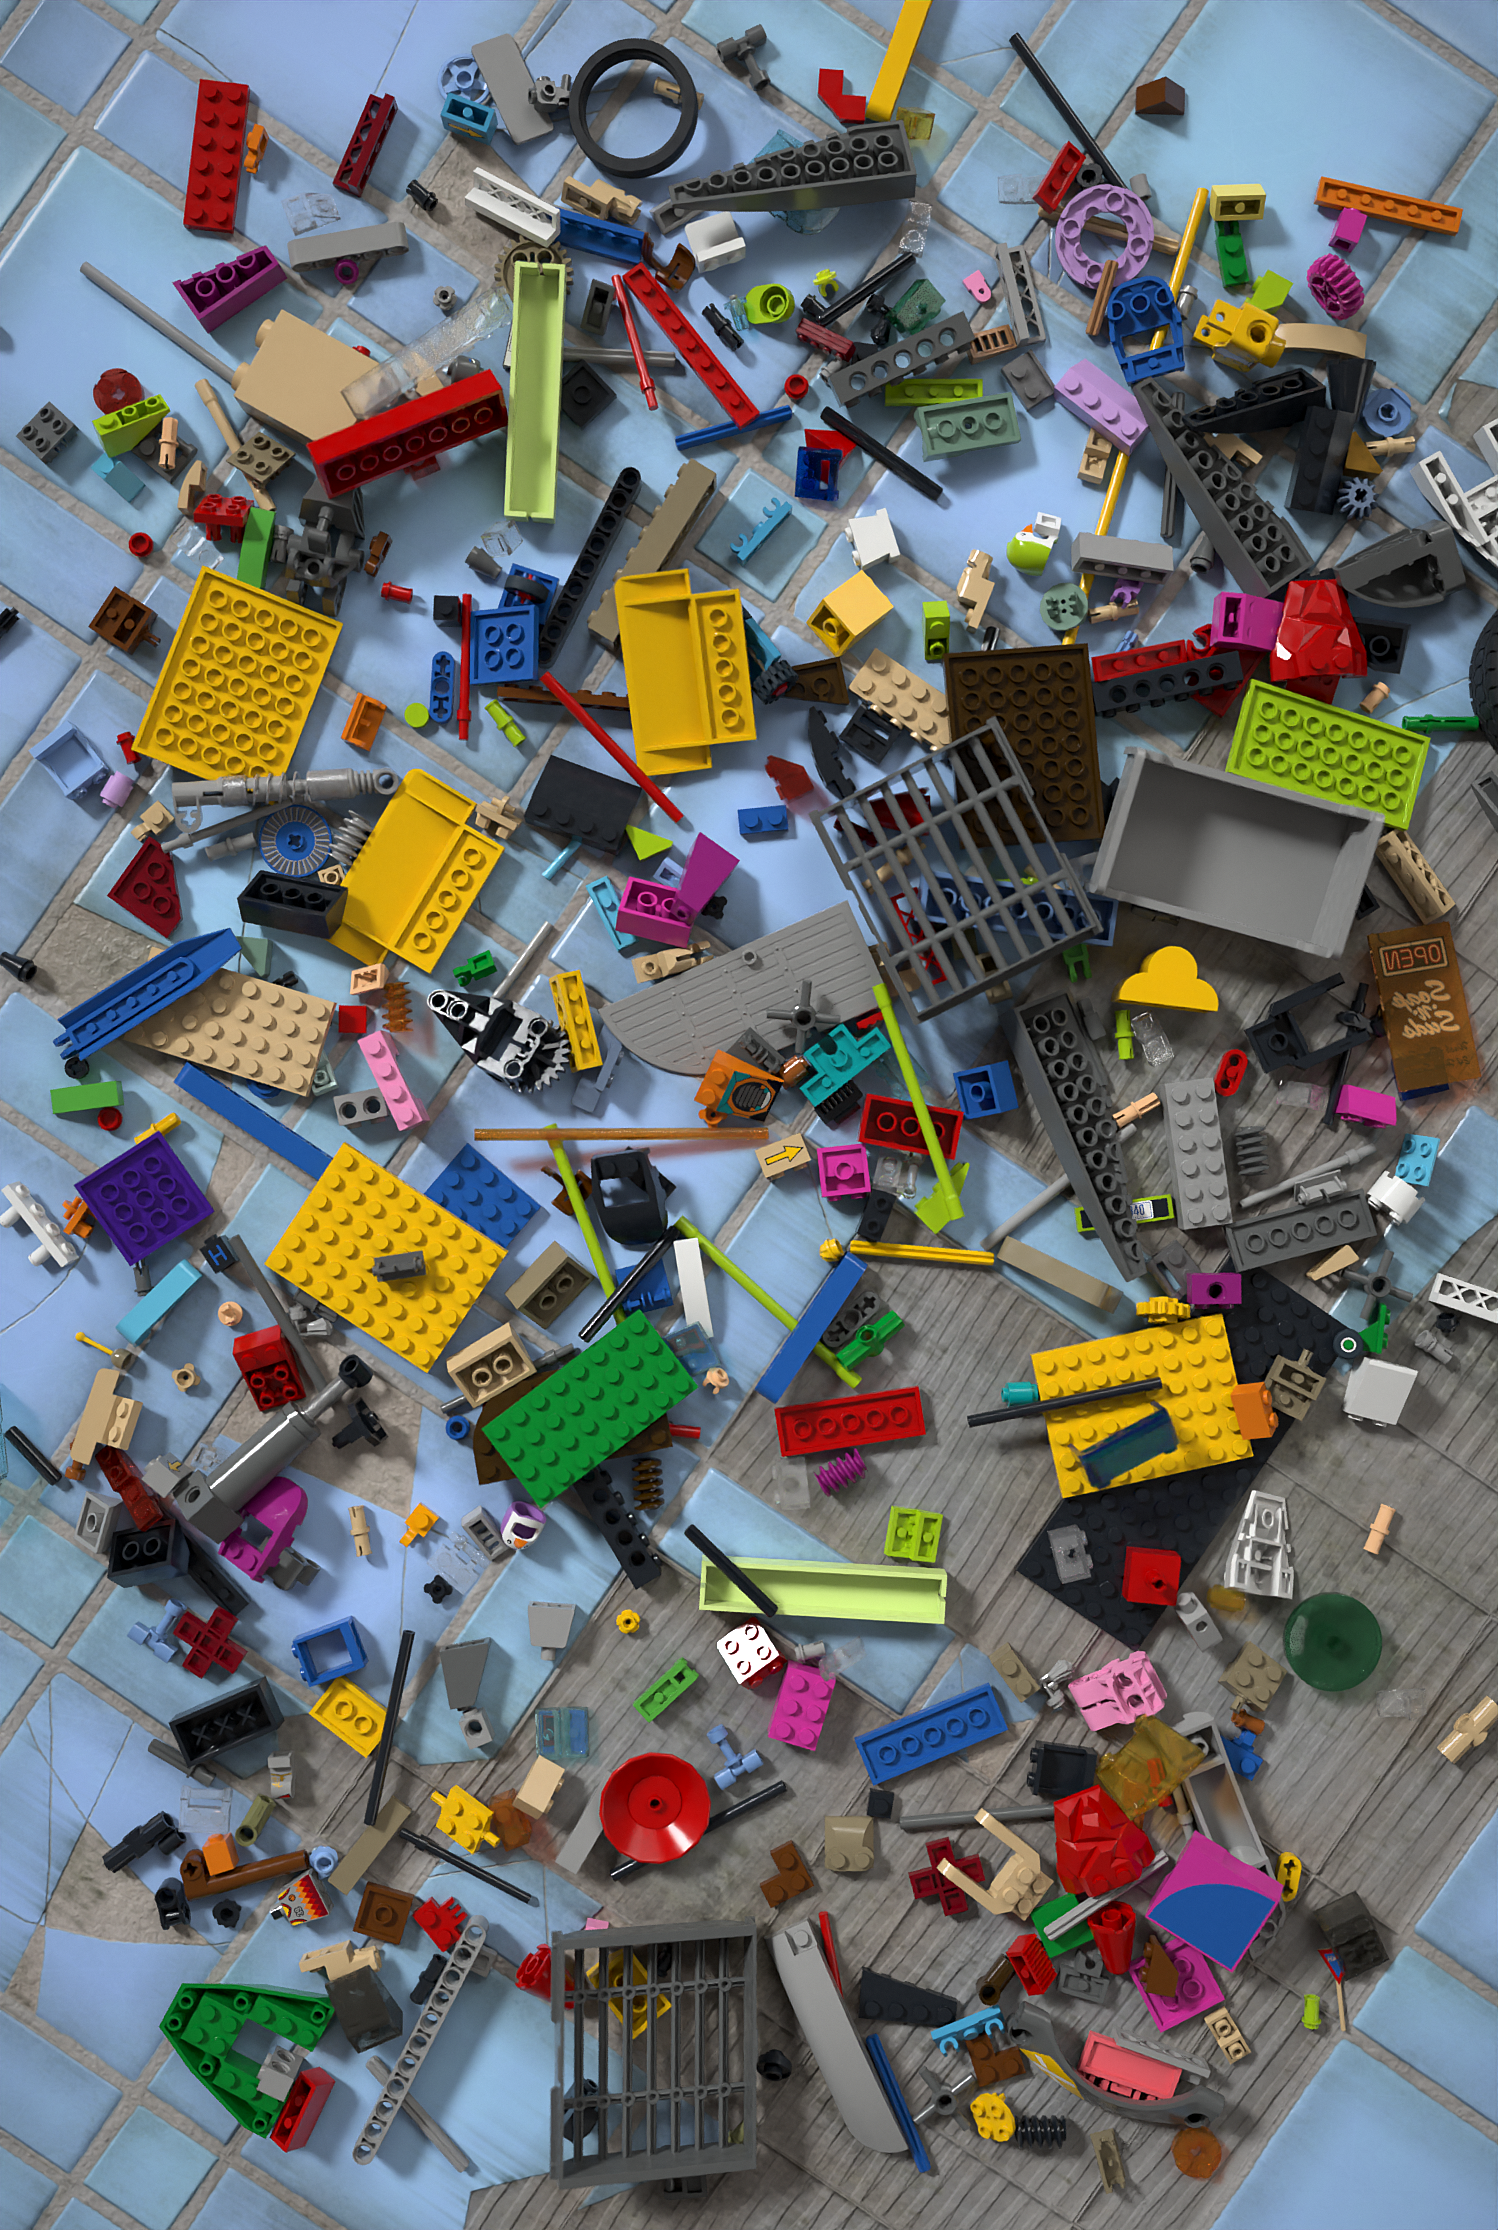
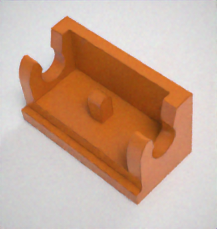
M358 692L341 739L348 744L370 752L387 706L379 700Z

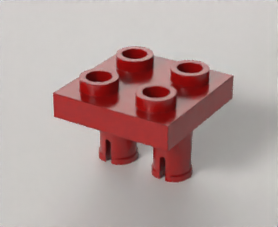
M209 494L204 497L193 512L194 522L206 524V539L209 541L212 540V537L213 541L222 540L221 525H229L230 541L236 543V539H238V543H243L245 523L248 520L251 507H255L254 500H247L244 496L225 498L220 494Z

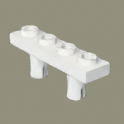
M20 1181L14 1182L1 1190L13 1206L0 1216V1224L5 1228H9L22 1217L43 1243L28 1256L29 1261L34 1266H40L51 1256L54 1257L61 1268L72 1264L79 1258L75 1253L74 1246L64 1239L60 1234L59 1227L49 1220L44 1208L35 1202L30 1195V1190L24 1184H21Z

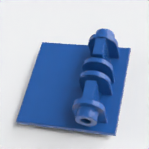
M662 1258L622 1303L627 1317L631 1316L638 1309L645 1313L674 1305ZM636 1265L615 1270L619 1285Z

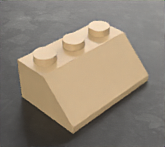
M509 1322L446 1359L448 1373L473 1408L537 1372L525 1346Z

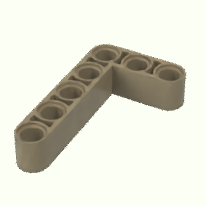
M1006 1236L996 1256L1114 1314L1124 1294L1123 1291L1010 1236Z

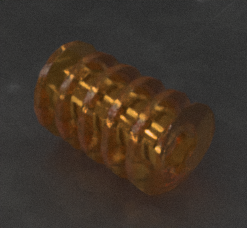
M411 982L386 983L384 988L381 989L387 992L381 995V999L388 1001V1003L381 1006V1009L388 1011V1013L382 1015V1019L389 1021L382 1025V1028L389 1030L390 1033L414 1031V1029L406 1026L413 1022V1019L406 1017L407 1014L413 1012V1009L405 1007V1005L412 1003L411 999L405 998V995L412 993V990L404 988L405 985Z

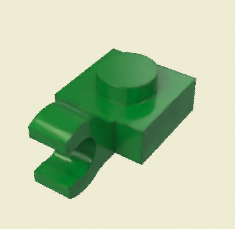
M487 950L467 959L468 964L455 968L453 973L454 977L458 978L460 987H464L471 982L472 977L477 981L498 970L490 950Z

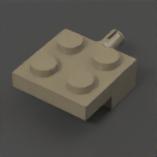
M1303 1349L1298 1362L1290 1361L1277 1355L1264 1381L1266 1389L1272 1395L1271 1406L1300 1421L1303 1420L1312 1400L1316 1401L1326 1381V1378L1312 1372L1307 1367L1314 1353Z
M1246 1641L1235 1660L1228 1663L1218 1683L1236 1696L1229 1707L1234 1713L1239 1714L1244 1703L1255 1712H1262L1267 1708L1288 1671L1251 1641Z

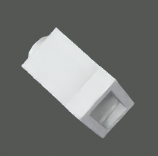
M886 508L877 510L875 516L848 519L847 528H844L848 543L852 542L855 550L852 551L855 566L859 565L860 570L865 571L887 559L889 564L899 560L900 552Z

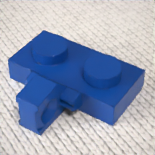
M1245 1728L1242 1730L1239 1738L1234 1736L1232 1740L1220 1735L1232 1770L1252 1781L1263 1761L1262 1757L1253 1753L1254 1747L1252 1744L1256 1735Z

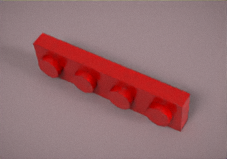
M1176 640L1091 657L1094 680L1099 682L1187 662L1185 640Z

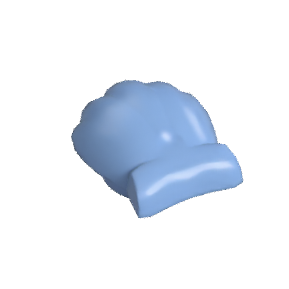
M318 1846L309 1857L310 1864L318 1873L319 1880L330 1876L338 1865L337 1852L330 1846Z

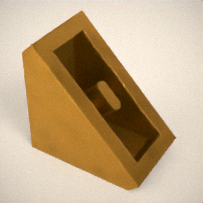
M1354 431L1351 436L1342 476L1358 477L1359 479L1368 478L1369 481H1373L1383 470L1357 432Z

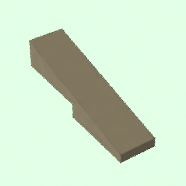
M392 1795L379 1811L376 1825L367 1826L360 1838L333 1870L327 1881L347 1896L412 1809Z

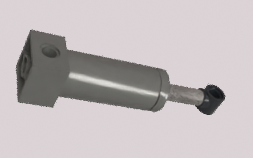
M357 1355L347 1356L339 1366L338 1377L307 1405L299 1407L293 1401H289L208 1476L198 1469L172 1493L186 1520L219 1545L244 1522L239 1510L322 1434L315 1420L348 1390L367 1385L373 1377V1369Z

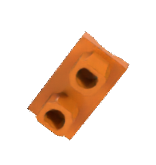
M76 1196L73 1202L65 1200L62 1206L67 1211L63 1217L70 1221L63 1231L68 1235L76 1234L82 1238H88L95 1227L85 1220L89 1214L94 1218L96 1217L85 1201L79 1196Z

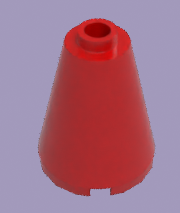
M921 787L919 790L931 812L930 795H925L929 788ZM909 791L893 794L911 829L924 822ZM884 797L869 800L881 827L900 831ZM928 831L920 836H929L930 832Z
M1111 1901L1108 1905L1089 1916L1087 1922L1107 1971L1114 1975H1122L1130 1969L1136 1914L1129 1904L1121 1901Z
M544 1943L536 1947L539 1951L534 1955L530 1952L521 1963L516 1973V1978L519 1981L518 1983L515 1982V1985L520 1990L551 2003V1947ZM565 1967V1991H573L574 1978ZM574 2001L564 2002V2010L574 2009Z

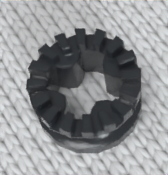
M72 1057L66 1061L64 1070L69 1077L82 1079L89 1073L90 1065L85 1059L80 1061L79 1057ZM77 1061H79V1066L83 1067V1070L75 1074V1070L71 1068L72 1065L77 1064Z

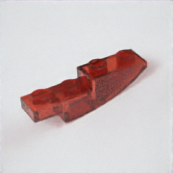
M109 1445L101 1449L95 1455L98 1464L113 1491L119 1493L138 1529L146 1532L163 1517L157 1505L158 1497L154 1490L142 1480L143 1474L123 1449Z

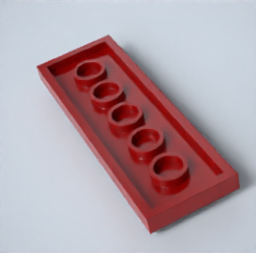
M200 79L183 219L185 228L234 234L251 90L247 84Z
M918 1385L774 1408L782 1457L926 1435Z

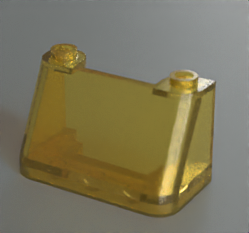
M1146 1713L1135 1720L1136 1726L1133 1729L1135 1734L1119 1752L1113 1755L1109 1752L1099 1760L1101 1764L1095 1770L1096 1775L1130 1821L1162 1803L1207 1757L1196 1744L1156 1716H1147Z

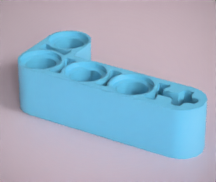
M183 1259L117 1324V1332L132 1346L138 1347L149 1336L151 1329L201 1280L203 1275L191 1263Z

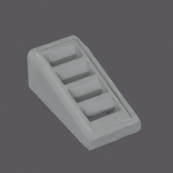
M478 1506L461 1519L463 1529L489 1561H492L510 1548L504 1544L501 1532L482 1506ZM484 1526L487 1527L486 1529H484V1530H483L482 1532H480L479 1534L477 1533V1531H478L479 1529H481L482 1527H484ZM492 1533L493 1536L484 1542L483 1539ZM496 1541L500 1543L491 1550L488 1549Z

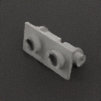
M1341 1170L1294 1182V1201L1307 1205L1323 1199L1322 1194L1324 1193L1327 1198L1343 1194L1347 1190V1185L1344 1181L1340 1182Z

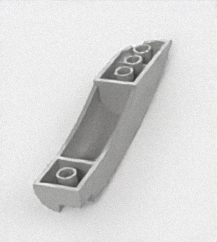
M1191 1712L1182 1715L1183 1721L1163 1728L1199 1832L1225 1848L1238 1860L1255 1867L1276 1880L1270 1861L1261 1844L1235 1779L1214 1718L1205 1712ZM1282 1896L1280 1902L1248 1948L1252 1959L1268 1950L1276 1941L1275 1936L1279 1928H1283L1285 1905Z
M809 1917L765 1936V1942L800 2026L849 2131L863 2145L879 2152L894 2153L909 2149L870 2054L848 2011Z

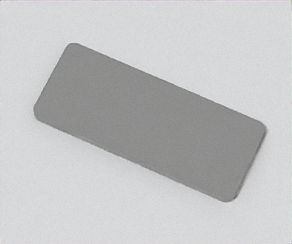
M506 33L473 45L471 48L473 58L513 143L521 145L552 133L554 126L548 113L537 112L534 109V104H529L528 90L533 88L534 83L512 36Z

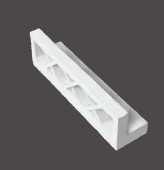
M478 167L473 171L474 188L465 196L466 206L546 248L560 234L559 209ZM482 180L487 182L490 188L482 185ZM502 190L506 192L511 199L507 198L505 194L502 192ZM522 201L528 203L532 210L528 209ZM543 212L551 215L552 221L549 220Z
M1437 1273L1429 1301L1498 1324V1308L1490 1311L1484 1303V1300L1490 1297H1495L1498 1301V1293ZM1442 1281L1450 1282L1455 1292L1447 1296L1440 1294L1439 1290ZM1457 1285L1463 1286V1288L1458 1289ZM1468 1289L1473 1290L1477 1297V1300L1471 1303L1465 1302L1461 1295L1462 1292Z

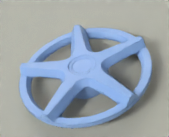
M472 54L454 55L441 66L437 77L439 92L445 101L447 98L446 93L460 90L462 97L469 100L471 89L485 90L483 95L474 101L479 104L483 103L490 94L486 83L474 78L478 66ZM459 58L473 59L467 69H459L453 63V60ZM447 66L454 76V81L442 86V74Z

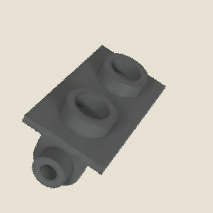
M423 1250L374 1258L375 1266L372 1267L373 1276H377L378 1282L427 1275Z

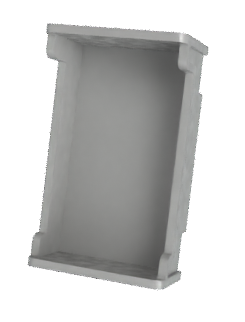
M1125 747L1123 754H1126L1127 758L1090 883L1085 882L1083 889L1098 895L1279 943L1330 959L1338 960L1341 957L1383 827L1384 814L1324 800L1166 756L1165 754L1144 748Z

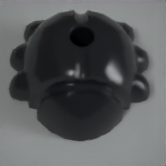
M1096 163L1082 165L1073 181L1082 190L1101 185L1104 182L1102 179V169Z
M225 1899L224 1902L214 1906L212 1914L214 1919L217 1920L218 1925H223L225 1928L229 1926L235 1928L242 1907L236 1901Z

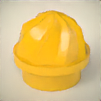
M837 1238L832 1240L826 1239L819 1249L820 1257L826 1262H837L840 1259L839 1257L844 1255L843 1248Z

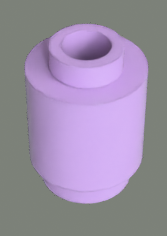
M116 771L114 776H110L100 796L104 797L102 802L114 809L117 806L123 807L133 789L132 784L134 780Z

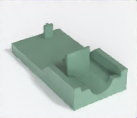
M1011 392L918 407L913 414L922 434L923 462L957 457L970 451L1011 445L1021 441ZM965 424H970L971 429H967Z

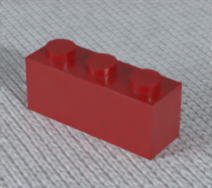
M321 2067L300 2072L270 2135V2138L285 2153L306 2146L336 2082Z

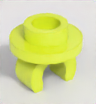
M825 269L816 274L817 278L813 280L815 286L819 285L818 290L821 296H827L825 291L827 284H831L833 291H838L837 282L832 280L837 276L835 271L830 272L829 269Z

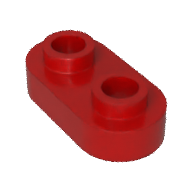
M1233 1049L1225 1052L1214 1076L1215 1092L1218 1095L1231 1096L1237 1091L1248 1064L1247 1056L1243 1051ZM1232 1057H1235L1237 1060V1064L1235 1066H1232L1230 1064V1059ZM1222 1080L1228 1082V1087L1225 1089L1221 1087Z

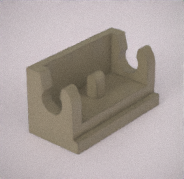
M1111 2128L1090 2134L1106 2194L1113 2193L1112 2185L1117 2183L1120 2184L1121 2188H1125L1124 2177L1126 2176L1114 2129Z

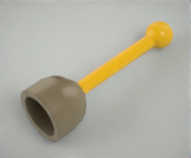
M78 1332L75 1336L77 1341H84L111 1355L112 1364L121 1370L126 1368L132 1358V1352L121 1348L112 1351L85 1337L83 1332Z

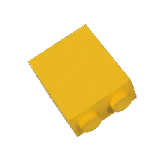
M861 570L823 598L806 621V624L835 657H841L885 619L894 606L890 603L888 597L877 588L873 580Z

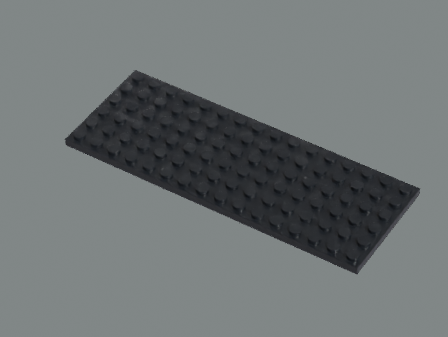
M1231 1253L1217 1273H1236ZM1261 1267L1238 1272V1274H1241V1304H1234V1308H1219V1304H1209L1208 1309L1193 1307L1190 1311V1318L1188 1319L1219 1312L1222 1313L1238 1385L1264 1382L1277 1355L1290 1361L1298 1362L1303 1349L1314 1353L1307 1367L1312 1372L1325 1377L1338 1358L1333 1347L1335 1336L1344 1329H1350ZM1214 1284L1209 1288V1295L1211 1297L1218 1295L1219 1287L1217 1284ZM1272 1407L1273 1413H1276L1278 1417V1427L1275 1429L1272 1437L1250 1439L1253 1452L1252 1457L1063 1498L1015 1567L1016 1571L1136 1652L1168 1605L1129 1602L1123 1597L1122 1588L1127 1546L1177 1552L1181 1556L1179 1590L1296 1418Z

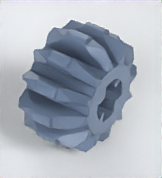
M1356 477L1352 480V483L1346 481L1343 484V488L1338 490L1337 495L1340 498L1336 501V505L1343 506L1339 510V514L1346 511L1348 513L1347 520L1355 516L1356 520L1360 521L1363 516L1369 517L1372 514V510L1377 508L1378 503L1375 500L1379 498V494L1372 492L1376 485L1373 484L1370 487L1367 485L1368 478L1360 482L1359 478ZM1357 496L1360 498L1358 502L1355 500Z

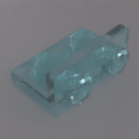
M892 1047L872 1063V1066L875 1068L877 1075L889 1085L892 1093L900 1100H905L910 1097L894 1047ZM908 1051L921 1088L931 1078Z

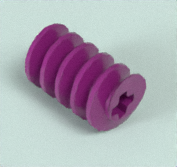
M856 1448L853 1449L854 1457L845 1453V1462L837 1457V1466H834L829 1461L827 1462V1471L820 1466L819 1475L814 1472L821 1489L827 1497L831 1496L830 1488L837 1493L840 1491L839 1484L847 1488L848 1479L854 1484L857 1483V1474L862 1479H865V1470L867 1468Z

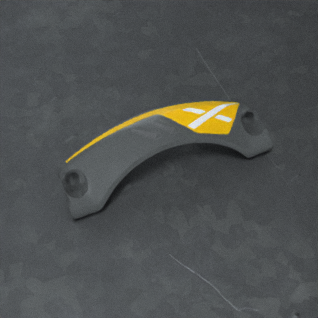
M1022 2001L1017 2012L1011 2013L1006 2018L1005 2026L1010 2040L1041 2071L1069 2092L1097 2107L1135 2119L1167 2124H1186L1192 2128H1199L1205 2123L1207 2118L1211 2124L1223 2110L1225 2103L1224 2095L1202 2085L1182 2095L1160 2100L1129 2099L1104 2091L1085 2079L1066 2059L1055 2039L1048 2012L1029 2002Z

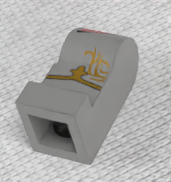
M295 1750L272 1751L268 1757L272 1798H294L296 1779Z

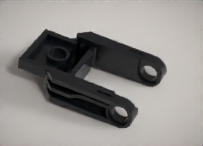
M1340 972L1270 1004L1265 1020L1244 1030L1264 1074L1286 1064L1301 1070L1307 1069L1372 1039L1365 1027L1315 1051L1308 1052V1045L1294 1016L1289 1010L1337 986L1345 984Z

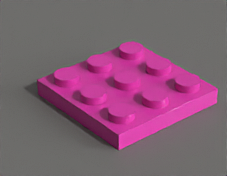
M1178 1938L1162 1945L1179 1972L1175 1998L1145 1992L1141 1982H1139L1140 1967H1144L1145 1963L1144 1956L1131 1961L1130 1969L1128 1970L1160 2033L1225 2000L1202 1953Z

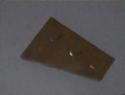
M840 656L791 666L799 676V679L796 681L795 686H792V689L785 693L786 695L779 697L849 706L850 702Z

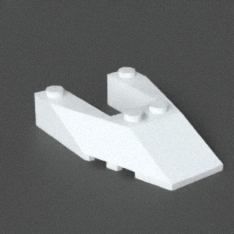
M1497 418L1483 426L1473 435L1495 475L1494 477L1464 493L1441 451L1420 461L1410 470V473L1421 493L1444 519L1498 569Z

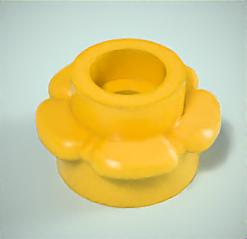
M624 1610L621 1615L617 1616L616 1624L622 1633H634L639 1628L640 1617L636 1612Z

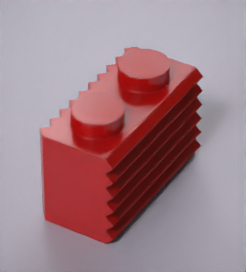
M1035 1933L1017 1936L1015 1942L1006 1951L1028 1996L1045 1994L1058 1974L1055 1972L1051 1960L1048 1959L1049 1956L1046 1955L1044 1948L1041 1946L1040 1939L1037 1938Z

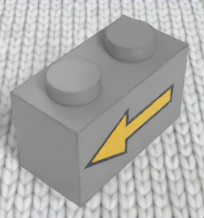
M170 1452L165 1456L159 1455L156 1459L151 1460L144 1468V1471L147 1473L142 1477V1480L165 1498L184 1482L192 1470Z

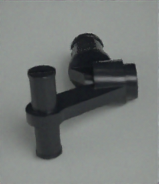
M1397 992L1398 994H1400L1401 996H1403L1402 998H1403L1404 1000L1406 999L1405 996H1404L1402 993ZM1391 997L1384 1004H1379L1376 1014L1369 1019L1350 1010L1340 1011L1337 1013L1336 1018L1346 1025H1352L1359 1029L1366 1027L1370 1034L1376 1035L1377 1038H1382L1390 1032L1389 1022L1393 1015L1401 1008L1391 1005Z

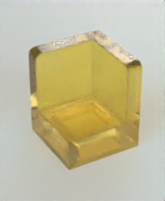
M898 107L896 121L903 120L908 139L929 140L935 113L919 107Z

